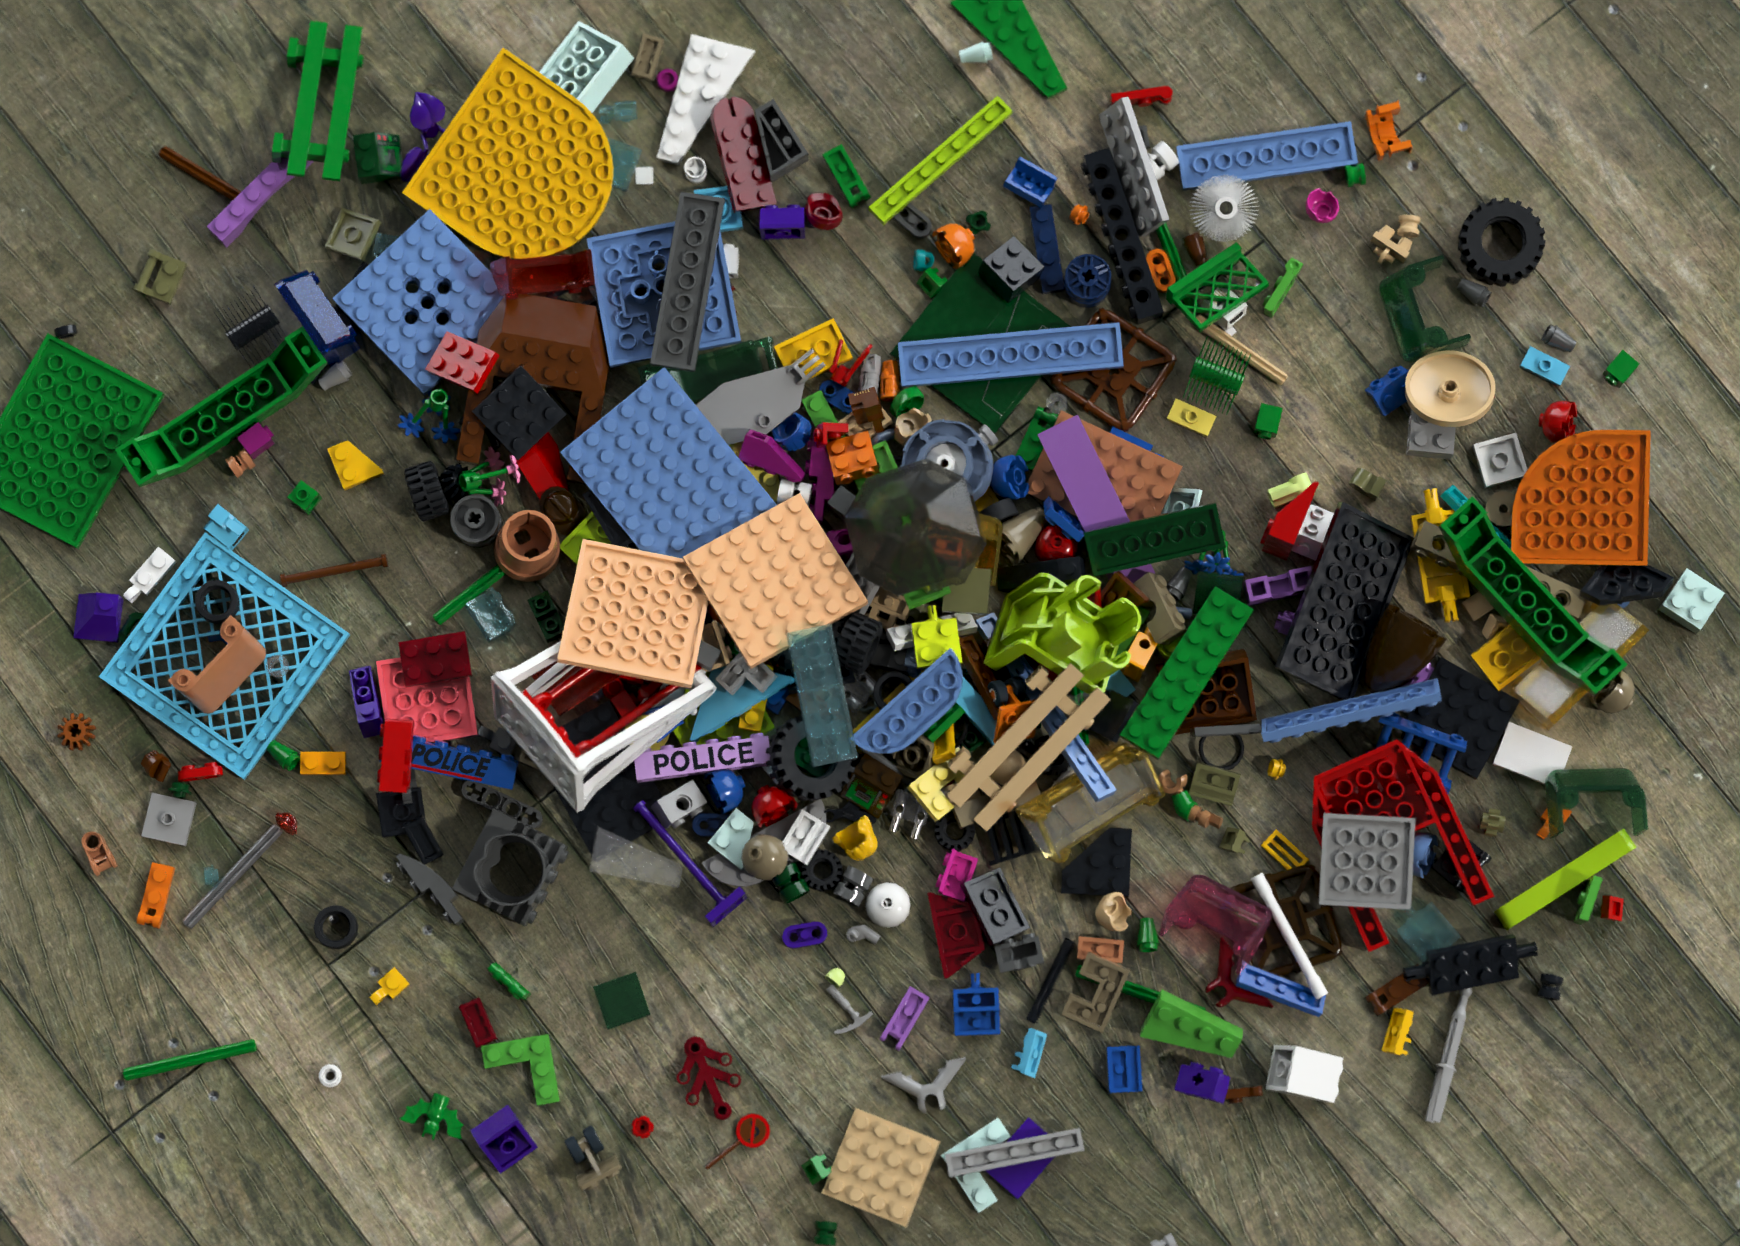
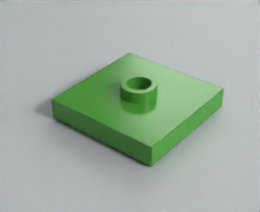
M1594 875L1587 880L1584 892L1581 891L1577 901L1579 907L1573 923L1582 925L1589 920L1602 883L1601 877Z

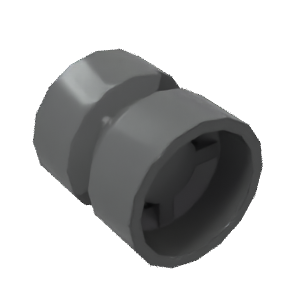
M848 865L842 876L844 881L838 883L833 894L859 907L865 897L863 891H868L874 879ZM851 885L855 887L853 891L850 890Z

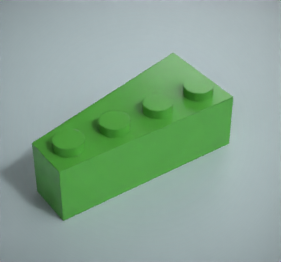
M1162 989L1143 1022L1140 1037L1229 1058L1233 1057L1243 1036L1242 1028Z

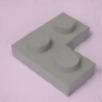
M739 652L715 680L731 695H734L747 680L760 692L764 693L778 676L764 662L750 669Z

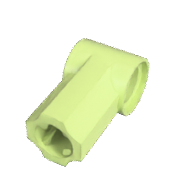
M1307 473L1299 474L1289 479V482L1267 490L1270 502L1274 508L1291 502L1311 485Z

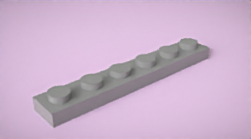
M1080 1128L949 1153L945 1154L949 1177L1081 1152L1084 1151Z

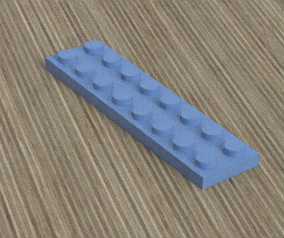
M1351 121L1176 146L1183 191L1198 189L1197 186L1203 187V183H1207L1204 182L1205 180L1216 176L1220 178L1219 175H1221L1224 184L1222 176L1224 174L1225 176L1228 175V177L1232 175L1234 178L1237 177L1236 179L1240 178L1241 180L1239 181L1245 180L1244 182L1345 168V165L1352 167L1358 165Z
M1438 678L1261 719L1263 742L1275 743L1288 736L1297 738L1310 731L1315 733L1322 732L1327 727H1344L1353 721L1366 722L1371 717L1379 715L1380 717H1387L1392 715L1393 712L1400 710L1409 712L1414 710L1415 707L1422 705L1425 707L1434 706L1439 701H1442Z

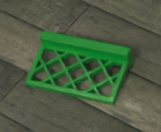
M1237 242L1167 288L1166 300L1171 305L1175 304L1199 332L1269 286L1266 278L1241 252L1242 248ZM1241 261L1246 267V271L1232 270L1233 265ZM1219 274L1229 275L1228 283L1215 282L1216 276ZM1232 276L1245 277L1244 285L1231 284ZM1247 278L1257 279L1261 284L1256 287L1247 286ZM1201 286L1212 287L1211 295L1200 294L1198 289ZM1214 288L1228 289L1227 297L1214 295ZM1230 289L1243 291V296L1240 298L1229 297ZM1185 297L1195 298L1194 306H1186L1181 300ZM1197 299L1210 300V308L1196 307ZM1213 301L1226 302V307L1222 310L1212 309ZM1196 312L1209 314V317L1206 321L1200 323L1195 315Z

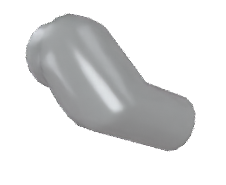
M865 924L849 928L846 934V938L850 942L867 939L874 945L881 937V935Z

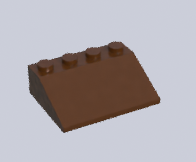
M1244 649L1227 652L1175 735L1189 733L1190 728L1228 726L1257 720L1249 660ZM1166 663L1156 665L1157 676Z

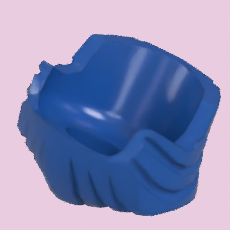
M794 412L793 415H790L772 430V434L783 450L796 451L803 448L809 441L812 426L810 421Z

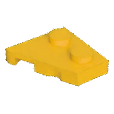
M348 440L327 448L344 490L384 475L380 467Z

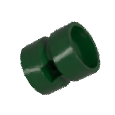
M796 863L787 865L780 875L772 878L775 887L780 888L779 895L784 904L790 903L810 892L805 880L799 878L801 872Z

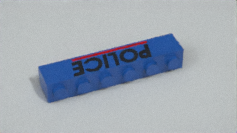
M413 735L411 769L512 790L519 761L514 760L515 757L512 755L501 754V757L493 756L492 751L479 749V752L470 751L471 747L457 745V748L448 746V742L435 740V743L426 742L425 737Z

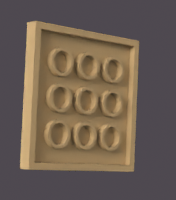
M855 1108L822 1194L907 1227L940 1141Z

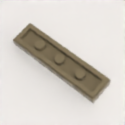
M1036 780L1016 800L1017 804L1013 809L1043 798ZM987 794L967 801L961 807L958 805L954 806L952 811L960 829L977 823L973 818L991 800Z

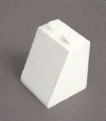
M1274 1045L1265 1090L1334 1103L1338 1095V1082L1343 1070V1058L1298 1046Z

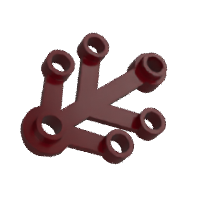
M691 1037L684 1045L687 1058L682 1071L676 1077L681 1085L688 1084L691 1079V1069L695 1061L697 1062L699 1072L691 1092L686 1095V1102L690 1106H695L699 1103V1094L705 1082L715 1104L713 1109L715 1117L719 1120H727L732 1114V1108L727 1102L723 1101L714 1078L727 1082L731 1087L736 1088L741 1084V1077L738 1074H729L709 1066L705 1057L717 1060L722 1066L727 1067L732 1063V1056L726 1052L720 1053L707 1048L706 1042L700 1037ZM693 1044H699L700 1049L698 1052L691 1050ZM724 1055L730 1058L727 1064L721 1062V1058ZM681 1074H687L688 1079L686 1082L679 1080ZM733 1076L739 1079L736 1085L730 1083V1079ZM690 1095H696L697 1100L695 1103L688 1101ZM721 1106L727 1109L724 1115L718 1113V1109Z

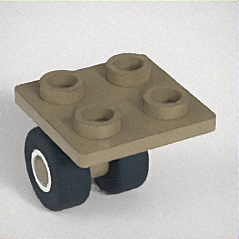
M592 1126L582 1131L584 1135L582 1139L577 1141L574 1136H571L564 1141L576 1164L586 1160L584 1154L586 1153L593 1166L576 1176L581 1191L595 1188L599 1184L598 1181L616 1176L619 1173L618 1170L622 1168L617 1155H613L597 1164L590 1149H592L594 1154H597L604 1150V1146Z

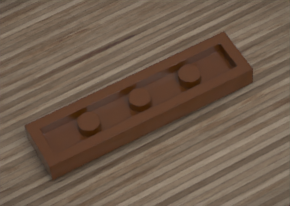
M973 635L959 638L962 662L995 721L998 717L999 708L995 706L994 699H992L987 686L991 681H996L997 679L991 668L984 664L985 657Z

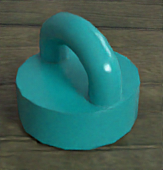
M916 249L913 256L914 270L923 272L932 267L935 260L934 255L931 252H925L924 249ZM925 257L929 258V262L927 264H925Z

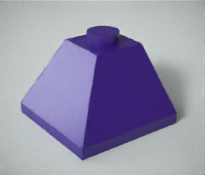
M97 592L79 594L73 638L118 643L124 599L119 594Z

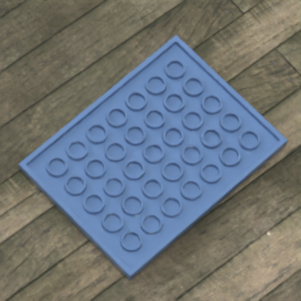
M665 367L560 452L642 551L683 559V556L777 506Z

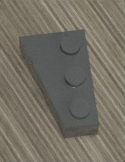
M774 99L755 110L756 121L772 183L809 161L808 152Z

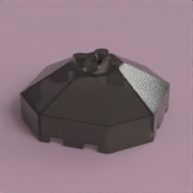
M927 458L866 478L844 516L859 575L897 596L922 589L924 593L929 595L943 590V587L953 584L957 586L965 583L987 544L970 483L961 475ZM908 514H910V519L912 520V522L910 524L906 523L905 526H903V521L901 520V517H906Z

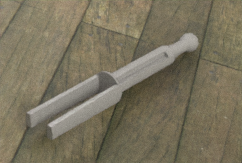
M1472 988L1459 990V1002L1452 1014L1441 1061L1435 1065L1437 1070L1425 1121L1434 1123V1121L1440 1123L1453 1073L1457 1071L1454 1063L1466 1020V1005L1468 997L1472 994Z

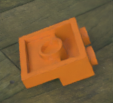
M868 431L827 442L826 448L837 485L849 484L853 480L870 478L880 473Z

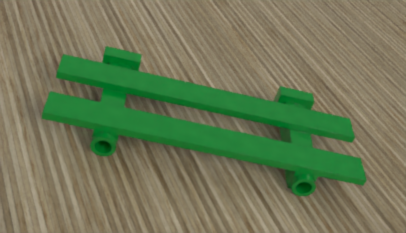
M310 20L307 45H300L299 38L290 37L287 67L296 68L297 62L304 64L292 140H285L284 133L275 132L272 162L281 163L282 158H289L287 175L305 177L307 161L324 162L322 179L340 181L342 165L349 161L350 150L345 149L356 71L358 67H363L364 55L359 54L363 27L345 25L342 49L325 48L328 23ZM322 65L339 67L327 145L310 143Z

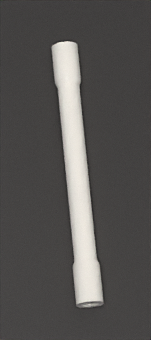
M1261 873L1251 878L1259 896L1264 900L1301 968L1314 997L1317 1000L1328 994L1276 901L1264 874Z

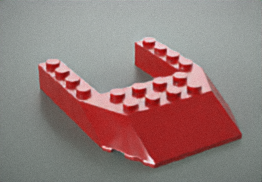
M1398 739L1314 776L1312 829L1321 849L1323 813L1415 818V832L1434 823L1471 905L1474 906L1494 897L1438 772ZM1347 906L1368 952L1389 944V940L1374 908Z

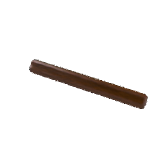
M163 146L160 150L159 156L230 200L233 201L241 193L240 190L167 146Z

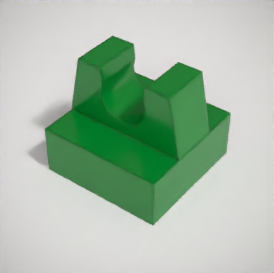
M931 267L923 272L916 283L930 298H933L948 280L946 277L941 279L937 275L939 270L937 268L932 269Z
M824 1154L816 1155L801 1165L812 1185L820 1182L832 1172V1166L825 1168L822 1164V1161L826 1159Z

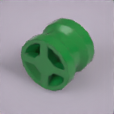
M1359 163L1354 167L1345 165L1347 187H1353L1354 184L1366 185L1363 163Z

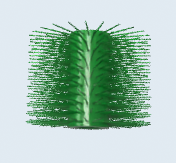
M1205 340L1199 357H1196L1190 372V380L1185 393L1192 378L1194 382L1190 393L1195 381H1199L1193 398L1200 382H1203L1197 398L1198 401L1204 384H1207L1201 400L1202 403L1209 385L1212 386L1205 403L1206 406L1213 387H1215L1216 390L1209 405L1210 408L1217 390L1221 389L1214 405L1215 408L1222 390L1225 391L1218 411L1226 393L1228 392L1229 395L1223 411L1230 395L1233 394L1228 407V414L1235 395L1237 396L1244 380V373L1251 354L1241 374L1240 370L1246 354L1238 372H1236L1240 356L1233 370H1231L1237 351L1229 369L1227 365L1232 351L1225 367L1222 366L1228 348L1221 365H1218L1223 348L1217 362L1213 363L1220 343L1212 362L1209 359L1215 343L1208 359H1205L1211 340L1204 357L1200 358L1206 343Z

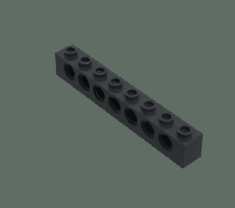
M1106 148L1086 154L1083 157L1081 169L1084 176L1088 175L1090 181L1087 184L1091 196H1095L1097 202L1094 204L1095 211L1098 217H1102L1104 223L1101 224L1104 237L1108 236L1110 245H1108V250L1111 258L1115 257L1116 259L1115 271L1118 278L1122 277L1124 286H1121L1124 298H1129L1131 304L1128 307L1131 319H1136L1138 325L1161 318L1164 311L1110 149ZM1102 171L1107 177L1098 179L1095 177V173ZM1110 192L1114 197L1106 200L1102 197V193ZM1111 212H1116L1120 215V218L1118 220H1111L1108 215ZM1122 232L1126 234L1127 239L1119 241L1115 235ZM1130 253L1134 259L1132 261H1125L1122 255ZM1136 273L1141 279L1138 282H1133L1129 279V275ZM1144 294L1148 300L1141 303L1136 300V296Z

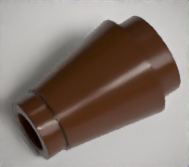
M1199 232L1182 238L1184 241L1182 245L1196 266L1208 261L1203 236H1200Z

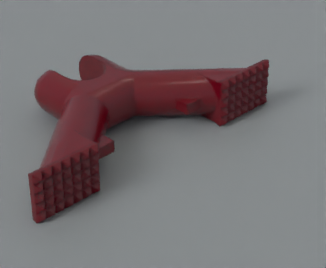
M1221 937L1217 978L1206 986V994L1214 988L1221 986L1225 989L1226 996L1215 1004L1216 1007L1222 1008L1232 1000H1237L1272 1009L1274 1005L1270 1003L1268 998L1237 987L1231 980V967L1235 965L1232 960L1234 952L1229 947V944L1223 940L1224 937Z

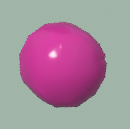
M1320 188L1309 193L1305 204L1306 213L1309 218L1318 223L1333 221L1339 211V203L1330 191H1321Z

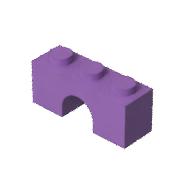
M1311 566L1289 570L1285 574L1274 577H1267L1266 575L1245 580L1243 587L1248 606L1303 594L1312 572Z

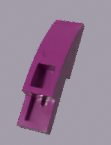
M809 438L807 451L811 452V458L806 460L805 473H809V480L817 481V483L813 482L812 496H816L815 505L811 504L810 510L818 523L823 525L825 503H828L834 495L833 473L825 446L817 448L814 439Z

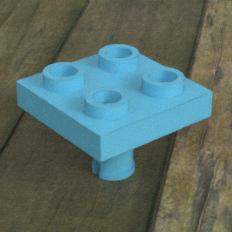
M727 186L694 190V194L725 198L720 226L721 232L743 229L741 212L733 213Z

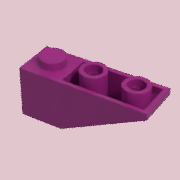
M752 429L747 432L738 457L745 465L764 468V471L769 474L783 475L786 480L791 482L802 481L806 473L771 436Z

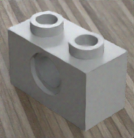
M691 780L657 800L651 808L665 829L673 826L675 829L685 822V817L690 815L693 818L703 812L702 807L707 801L694 780ZM676 802L681 803L684 807V810H680L677 807Z

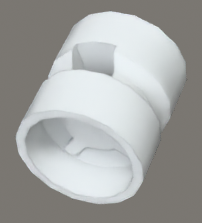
M1163 141L1152 148L1151 154L1148 153L1157 181L1165 175V170L1170 171L1179 164V160L1173 150Z
M782 478L776 504L778 505L794 496L795 491H798L809 507L813 484L805 482L795 484V482Z

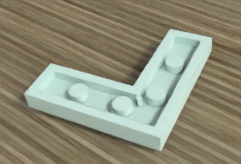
M997 1118L941 1156L946 1163L945 1154L1000 1144L1011 1136L1000 1119ZM980 1172L955 1176L978 1213L998 1201Z

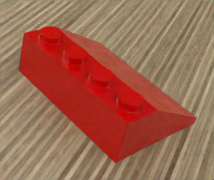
M1313 482L1278 512L1274 520L1270 518L1260 542L1264 545L1263 552L1287 561L1318 487V482Z

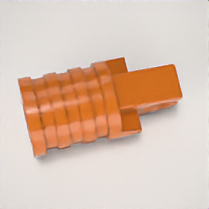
M895 360L882 362L880 377V400L892 402L900 392L898 362Z

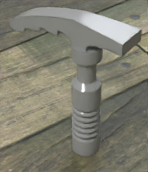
M833 984L826 989L843 1010L848 1011L852 1020H855L853 1024H850L847 1028L844 1027L841 1030H836L834 1034L851 1031L861 1026L874 1015L870 1011L865 1016L859 1017L858 1011L855 1012L852 1009L848 1000L841 995Z

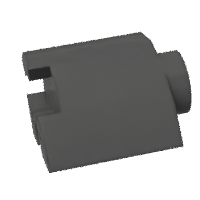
M1035 933L1023 935L1021 941L1014 942L1013 938L1000 942L1001 945L995 946L1000 973L1027 969L1044 963L1039 937L1035 936Z

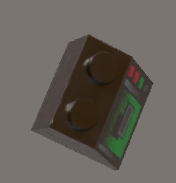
M865 753L856 766L854 773L851 774L850 781L845 785L840 796L876 819H879L900 787L903 776Z

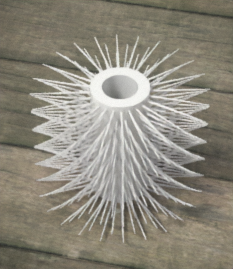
M1224 174L1222 175L1224 184L1221 175H1219L1220 178L1216 176L1208 179L1211 181L1206 184L1203 183V187L1197 186L1199 189L1196 191L1200 194H1193L1202 199L1191 198L1204 203L1190 201L1206 205H1192L1193 207L1211 208L1196 209L1209 210L1204 211L1209 213L1191 219L1205 216L1193 222L1196 223L1203 220L1194 227L1203 224L1198 229L1204 228L1200 233L1206 231L1204 236L1207 234V238L1213 237V240L1217 239L1220 242L1222 240L1225 242L1224 233L1228 242V239L1230 241L1232 239L1236 240L1234 238H1240L1239 236L1246 234L1245 230H1243V233H1240L1244 227L1249 229L1248 227H1253L1249 223L1255 222L1247 218L1253 220L1256 218L1245 214H1258L1240 210L1259 211L1237 209L1244 208L1237 207L1241 206L1238 204L1256 198L1242 201L1254 195L1246 196L1253 190L1244 193L1250 188L1246 187L1247 183L1243 184L1245 180L1239 181L1236 179L1237 177L1234 178L1232 176L1226 183L1228 175L1225 176ZM1222 202L1228 205V212L1225 215L1220 212Z

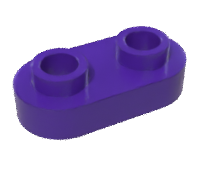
M817 921L792 925L783 931L782 939L784 944L791 949L819 945L826 940L827 929L824 924ZM819 930L821 934L815 938L812 936V931ZM793 933L798 935V939L795 942L789 939Z

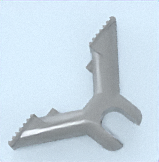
M966 1057L946 1061V1065L938 1069L939 1074L935 1080L926 1085H921L912 1080L911 1075L905 1076L900 1071L899 1073L885 1074V1076L882 1075L881 1077L883 1080L915 1096L920 1112L927 1114L924 1100L927 1095L931 1094L937 1097L941 1111L946 1105L943 1091L966 1061Z

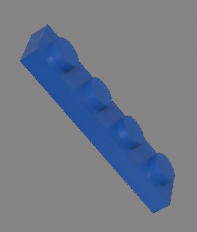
M1241 964L1236 986L1320 1017L1322 1014L1326 995L1316 1000L1311 989L1251 965Z

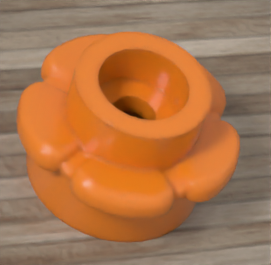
M1077 204L1070 214V220L1074 221L1076 225L1084 224L1090 214L1087 211L1088 207Z

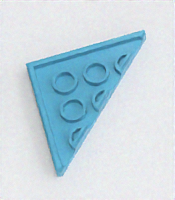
M726 666L712 670L709 679L717 689L713 695L700 705L690 741H699L701 737L714 732L729 720L750 710L755 704L779 692L778 690L788 684L794 683L795 678L775 673L778 677L764 693L760 692L747 680L734 695H731L715 680Z

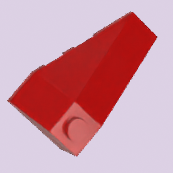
M547 432L519 460H516V464H518L519 469L539 500L542 494L551 487H562L568 490L558 446L550 433Z

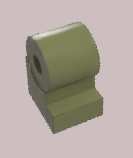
M1357 468L1348 484L1359 491V493L1376 501L1387 480L1380 476L1377 477L1367 470Z

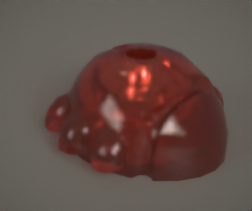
M291 813L276 814V822L280 828L288 834L294 835L297 833V819Z

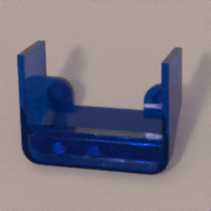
M304 270L279 280L274 284L330 367L336 362L343 361L360 349L354 338L357 336V333L350 324L346 326L317 285L320 283V280L314 271L309 273L308 270Z

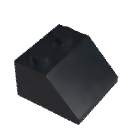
M1109 689L1105 694L1111 700L1093 718L1094 723L1088 729L1117 743L1121 732L1138 703Z

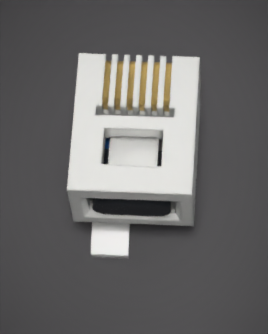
M1217 288L1214 290V295L1227 297L1228 289ZM1230 290L1229 297L1239 298ZM1203 300L1201 307L1210 308V300ZM1213 301L1212 309L1222 310L1226 307V302ZM1244 302L1214 324L1216 326L1220 325L1226 333L1233 336L1237 331L1232 325L1246 314L1247 304Z

